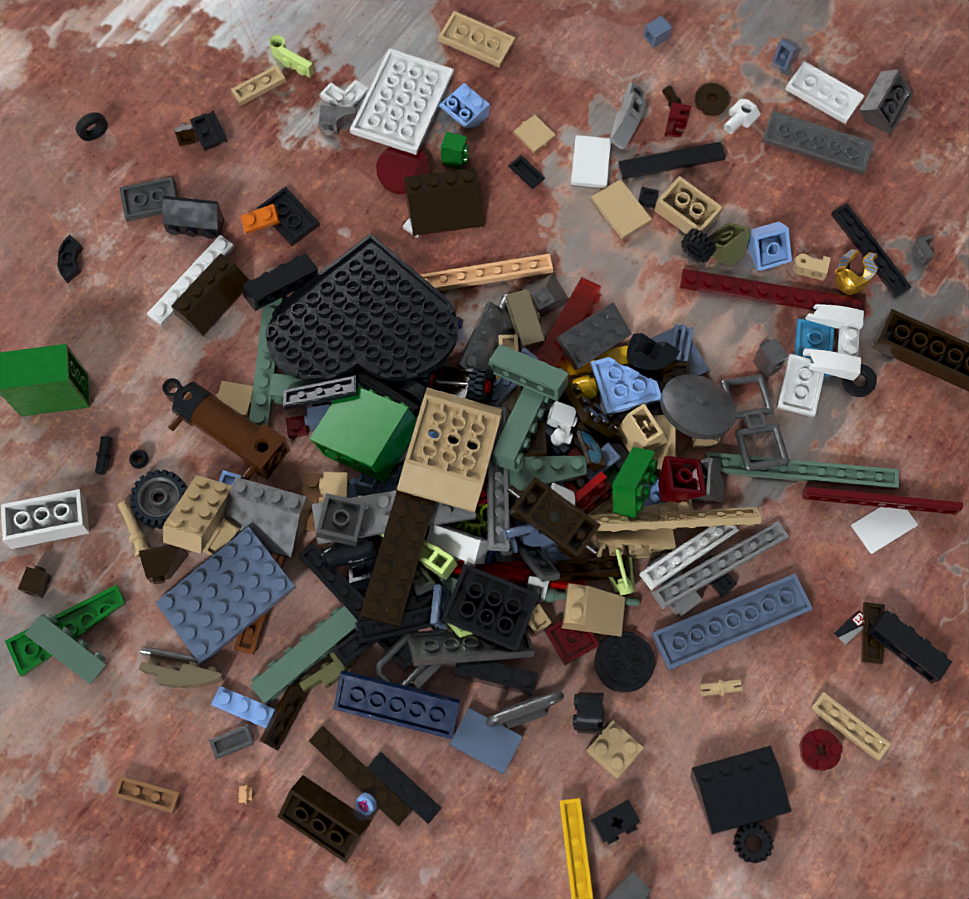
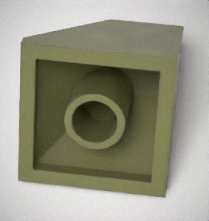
M728 222L709 237L712 238L717 247L713 253L714 258L719 263L727 266L737 264L745 255L751 235V228Z

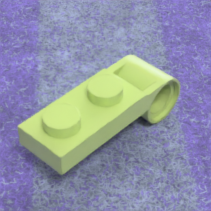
M274 35L270 38L269 44L273 57L280 60L286 67L295 69L300 75H306L311 78L314 74L312 62L286 49L285 40L282 36Z

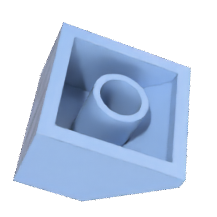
M776 222L751 229L747 247L757 271L792 262L789 228L786 225Z

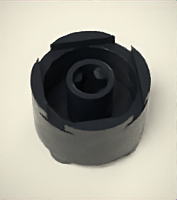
M579 691V694H574V706L577 714H573L574 730H577V733L602 735L604 693Z

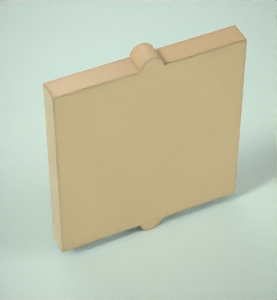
M533 115L526 122L523 121L522 125L513 131L533 153L542 146H546L556 135L536 115Z
M222 381L219 393L216 396L243 416H247L252 402L253 386Z

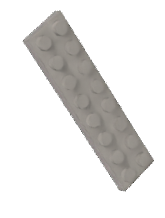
M397 491L350 498L366 502V509L358 538L384 534ZM435 501L429 526L475 519L476 513ZM324 502L312 504L316 531ZM317 538L318 545L334 542Z

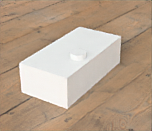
M80 489L1 504L3 541L10 549L89 534L87 501Z

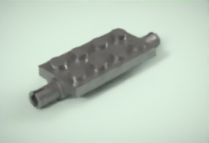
M507 294L502 295L498 306L491 301L486 303L456 365L457 367L489 369V359L499 346L498 336L514 334L515 330L505 302Z

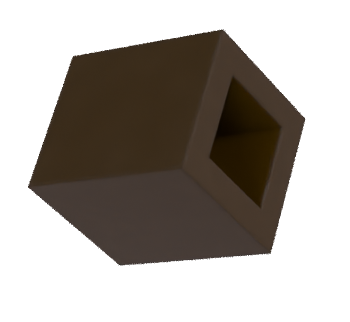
M34 566V568L26 567L18 590L28 595L43 598L51 576L46 573L45 568Z

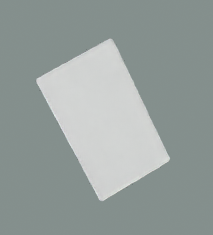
M884 507L876 509L851 525L871 554L918 526L908 510Z

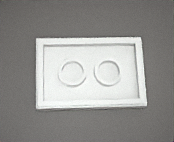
M575 136L571 185L597 188L607 187L610 138Z
M789 354L777 409L815 417L824 373L809 369V366L814 364L812 359Z

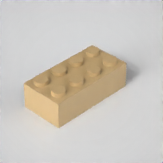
M196 475L163 525V543L201 554L225 515L228 495L232 486Z

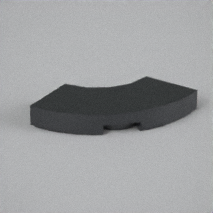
M70 234L60 245L57 263L58 270L67 284L81 273L77 259L83 249Z

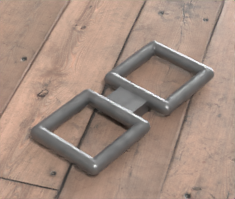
M762 374L724 379L720 382L721 387L731 398L729 386L758 382L765 408L736 412L735 420L744 419L746 428L735 430V437L744 468L747 471L789 464L788 454L779 425H767L764 415L773 414L774 408ZM773 432L780 458L751 463L744 436Z

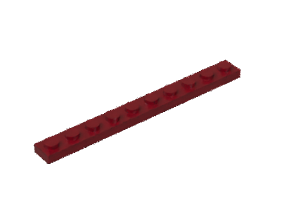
M689 269L682 270L680 288L813 311H816L813 308L816 304L850 307L864 311L865 299Z

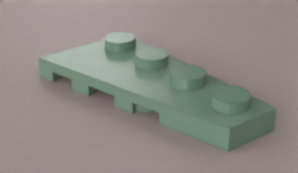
M585 456L523 457L521 465L518 464L515 471L508 469V489L513 485L519 491H522L528 487L534 477L547 486H551L552 483H563L586 477Z

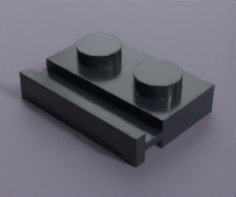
M214 110L209 114L205 113L190 119L204 151L219 146L222 142H228Z

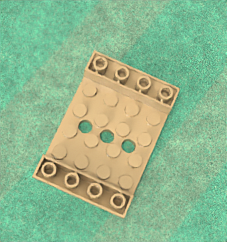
M427 387L397 490L475 512L502 409ZM436 432L439 437L433 439L428 433ZM454 437L458 440V443L451 444L448 438ZM474 443L477 445V449L471 450L467 444Z

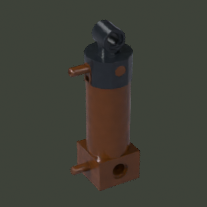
M170 378L163 383L162 390L167 399L173 402L172 412L176 414L168 428L174 431L182 421H185L190 426L197 427L241 457L248 467L241 476L242 479L249 480L253 473L256 472L268 480L290 451L285 437L264 423L261 427L196 382H190L183 387L179 380ZM173 388H178L176 392L170 393Z

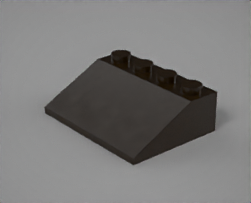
M476 168L404 177V192L413 236L484 226Z

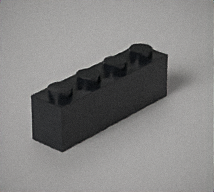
M306 253L296 256L291 261L280 264L269 272H264L258 278L247 281L243 285V296L254 311H257L299 289L318 274V268Z
M888 610L879 614L867 631L869 635L883 644V646L931 684L940 681L952 663L943 651L937 650L928 639L919 636L914 628L904 624L895 613Z
M487 660L456 663L454 676L533 696L538 673Z

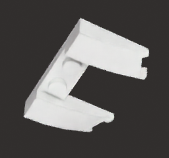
M816 304L813 307L816 310L815 313H809L805 320L838 328L837 352L804 349L803 355L811 356L814 363L809 366V369L854 381L860 375L861 358L858 357L859 331L863 327L864 311L850 307Z

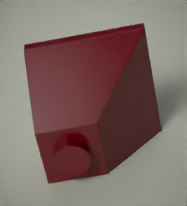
M665 456L658 481L660 500L679 503L705 496L706 490L701 461L699 459Z

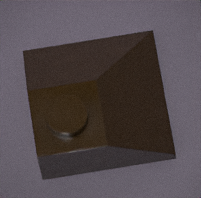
M173 545L139 551L146 579L151 583L153 582V584H162L165 580L171 579L188 557L187 552L183 548Z

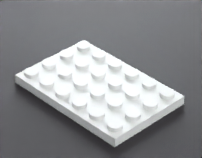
M388 49L350 128V133L417 155L454 74V69Z

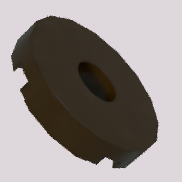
M707 83L699 87L695 94L694 102L696 108L700 109L703 114L717 116L728 108L730 96L723 86L717 83ZM713 97L716 99V102H710L708 98Z

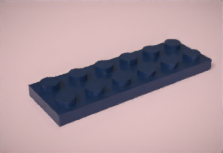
M342 670L339 676L333 710L452 739L461 700Z

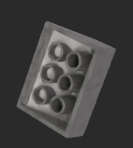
M236 477L228 495L224 518L241 529L238 534L249 526L268 551L293 558L311 511L312 502L306 496Z

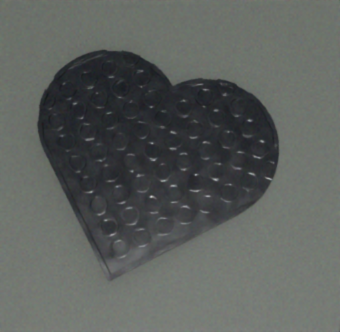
M369 234L284 299L272 313V319L266 328L267 348L274 363L286 374L296 379L310 382L338 379L359 367L366 373L384 380L404 381L415 379L432 372L444 363L452 353L458 339L457 316L449 300L372 234Z

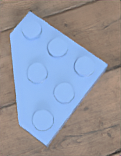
M610 357L591 362L590 365L607 416L638 408L642 404L649 405L660 402L661 393L657 381L640 375V372L628 366H623Z

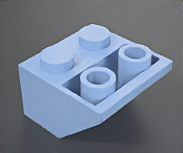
M465 83L440 104V107L464 128L478 127L489 117L490 104Z

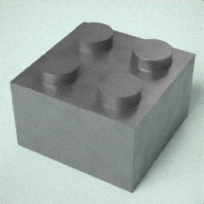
M326 493L316 537L356 546L366 509V502Z

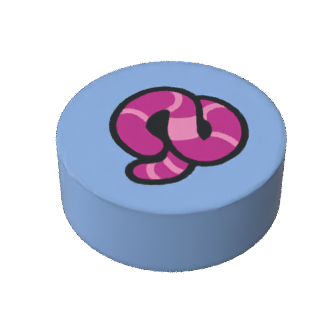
M368 793L361 794L355 801L356 809L362 815L368 816L376 810V801Z

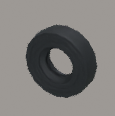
M93 112L83 116L77 122L75 130L82 140L92 141L101 137L106 132L108 123L102 114ZM96 124L92 129L87 130L91 125Z
M861 364L860 375L866 379V385L863 387L856 386L852 380L842 378V386L848 394L854 397H865L875 389L877 383L876 374L869 366Z

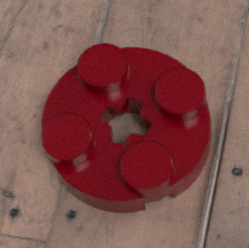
M823 729L806 733L799 744L801 760L808 768L815 771H826L834 768L840 761L843 750L837 737ZM816 745L824 747V755H817Z

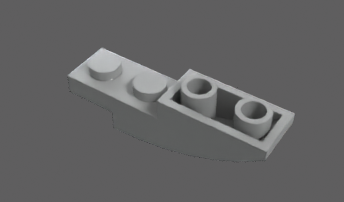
M634 82L627 85L622 109L616 113L610 141L621 150L625 149L633 136L646 105V101L643 99L645 91Z

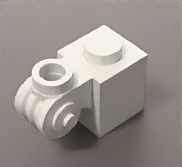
M555 401L550 407L545 424L557 428L550 436V441L553 445L570 444L573 433H570L571 427L576 425L578 419L574 407Z

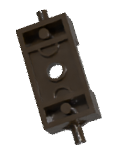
M536 477L522 491H519L513 485L509 487L507 492L516 498L509 514L524 525L526 523L532 525L558 544L559 547L557 549L573 561L578 558L584 549H587L594 556L598 553L600 549L590 542L601 525ZM551 513H559L561 521L558 523L553 522L550 518Z

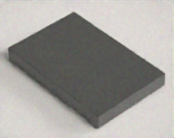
M173 177L120 187L126 222L162 215L163 196L177 197Z

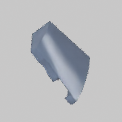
M400 465L398 469L393 470L385 483L360 472L354 483L356 494L366 496L397 491L403 466Z

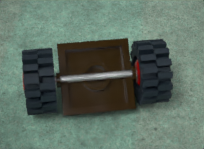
M442 366L441 370L436 368L424 376L415 378V381L426 389L428 387L483 404L490 403L492 395H494L493 388L495 389V385H493L495 379H493L494 373L490 369Z

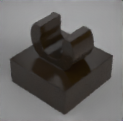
M187 122L181 123L180 127L174 128L179 146L197 143L192 124L187 125Z

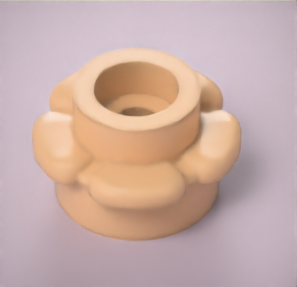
M248 784L246 786H239V803L247 805L248 801H252V788H248Z

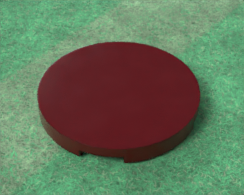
M389 147L377 160V177L388 191L395 194H405L404 177L429 174L428 158L420 149L417 155Z

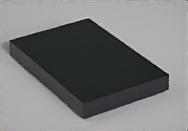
M286 186L257 207L260 209L272 204L276 205L280 223L272 226L291 247L320 226L319 222Z

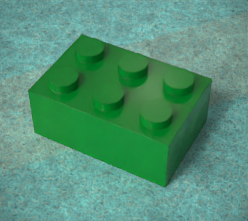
M632 447L612 484L613 513L636 518L639 511L642 512L645 499L650 497L651 488L656 485L658 475L655 474L658 461L655 460V451Z

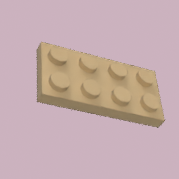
M454 11L438 36V41L500 68L515 43V37Z

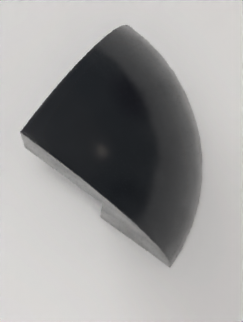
M636 333L632 335L629 342L627 360L637 368L657 370L672 363L680 351L667 342H655L643 333Z

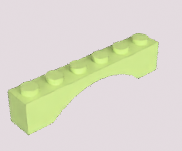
M424 540L418 562L446 581L458 564L452 556Z

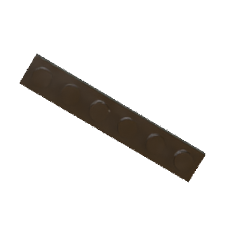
M324 726L311 737L309 742L362 793H368L373 796L377 807L398 827L412 813V810Z

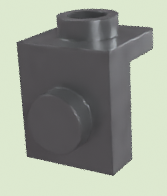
M933 234L918 237L912 247L915 258L920 261L922 266L929 264L935 256L929 247V244L934 239Z

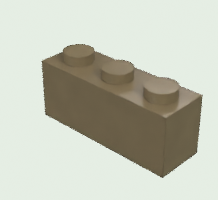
M528 289L507 294L505 302L515 333L518 335L520 349L522 350L525 347L527 350L543 347L546 333L539 324L541 322L540 314L535 312L534 296L530 295Z

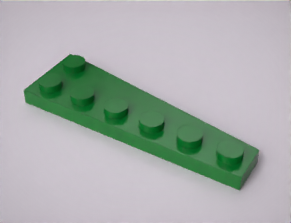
M115 585L53 617L58 620L57 625L61 628L64 626L74 632L73 637L77 639L125 605L126 602L119 587ZM27 630L5 640L21 677L27 675L52 657L50 653L25 635Z

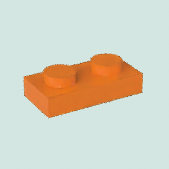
M274 204L240 215L246 234L280 223L278 211Z

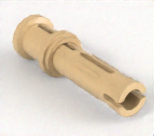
M126 500V503L122 501L118 504V508L130 535L129 543L134 547L135 558L139 559L140 550L151 548L148 547L146 542V534L139 527L130 501Z

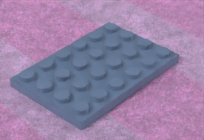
M248 526L155 603L199 664L203 665L292 592L296 586L255 532Z

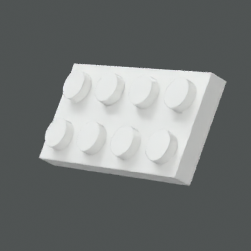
M805 61L785 88L788 92L844 124L847 123L864 97L863 94Z

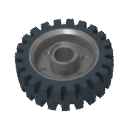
M158 469L154 470V473L151 471L147 472V476L142 475L140 477L141 480L134 483L135 488L132 487L130 505L133 509L132 511L142 523L151 528L162 529L188 487L175 473ZM165 496L162 502H156L158 497Z

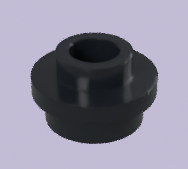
M136 450L131 453L129 462L132 467L142 469L148 464L149 456L143 450ZM139 457H142L143 460L138 463L137 459Z

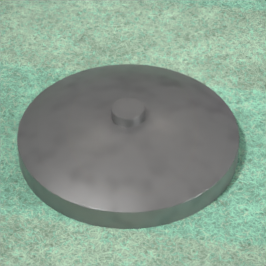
M690 374L680 375L671 379L661 393L660 405L666 419L677 430L693 438L710 440L722 437L730 430L735 421L736 408L732 398L720 385L708 378Z

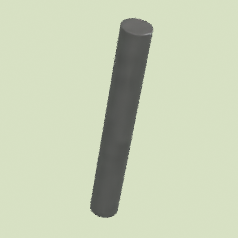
M142 646L140 654L199 664L196 658L189 654Z

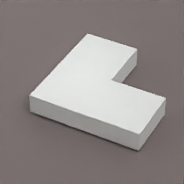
M354 80L345 91L330 83L320 93V98L332 106L356 107L367 95L369 88L357 80Z

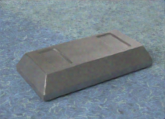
M248 725L209 740L215 760L255 744Z

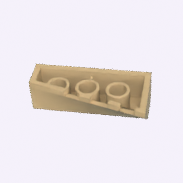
M658 528L657 530L639 529L637 531L619 530L618 532L600 531L595 533L593 538V544L600 549L595 558L617 556L616 549L620 550L621 555H627V558L631 557L633 559L660 557L664 553L668 555L676 549L673 529Z

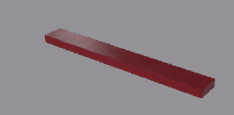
M806 487L802 492V499L953 515H956L963 509V502Z

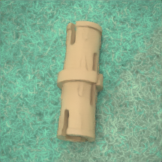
M741 679L730 681L717 680L716 683L700 684V689L705 690L700 691L701 697L717 694L724 696L725 693L742 692L741 686L733 687L735 685H742Z

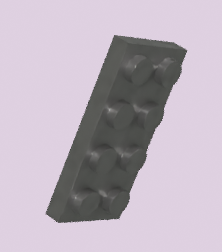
M614 302L556 337L573 368L577 370L632 333Z

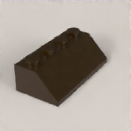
M220 253L174 302L171 308L179 319L204 336L243 294V285L249 279L235 263Z
M304 775L290 789L277 816L345 863H347L372 822Z

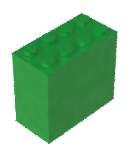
M67 344L0 352V395L21 417L90 408L88 372Z
M358 384V396L333 401L310 437V440L323 456L385 483L410 443L417 420L407 404L400 402V404L396 403L392 398L379 396L375 391L371 389L367 391Z

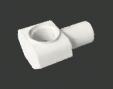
M740 99L729 110L732 118L724 125V129L729 134H733L741 125L748 128L761 113L751 101Z

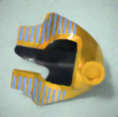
M851 249L839 260L838 268L835 270V284L839 290L847 295L863 291L878 271V267L874 263L877 253L869 252L863 258L862 263L865 269L859 276L850 270V263L859 254V250Z

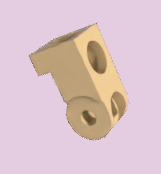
M799 254L793 263V270L799 275L824 281L831 258L824 256L820 260L810 258L807 254Z

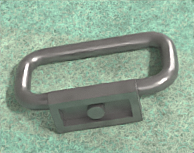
M436 626L431 627L433 630H441ZM404 633L377 662L375 672L378 679L394 683L384 673L383 668L408 642L407 633ZM442 664L418 666L400 685L408 687L413 685L416 689H419Z
M558 691L543 697L539 695L501 709L502 712L486 719V725L488 727H495L506 723L507 728L512 729L547 715L544 708L561 702L564 694Z

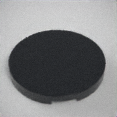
M622 632L621 637L609 635L600 643L595 653L594 666L597 676L605 686L616 692L630 693L641 689L650 680L655 668V657L650 645L634 633Z

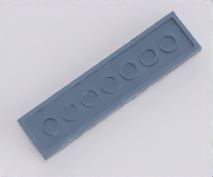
M795 573L653 632L651 635L667 670L670 671L810 612L813 608Z

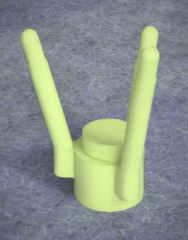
M616 549L622 579L617 580V584L613 577L608 578L613 585L614 591L619 592L620 596L635 592L632 558L629 557L630 575L627 577L620 550Z

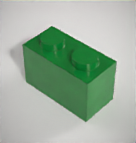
M446 131L441 145V163L443 166L462 170L464 164L467 165L469 160L467 137Z

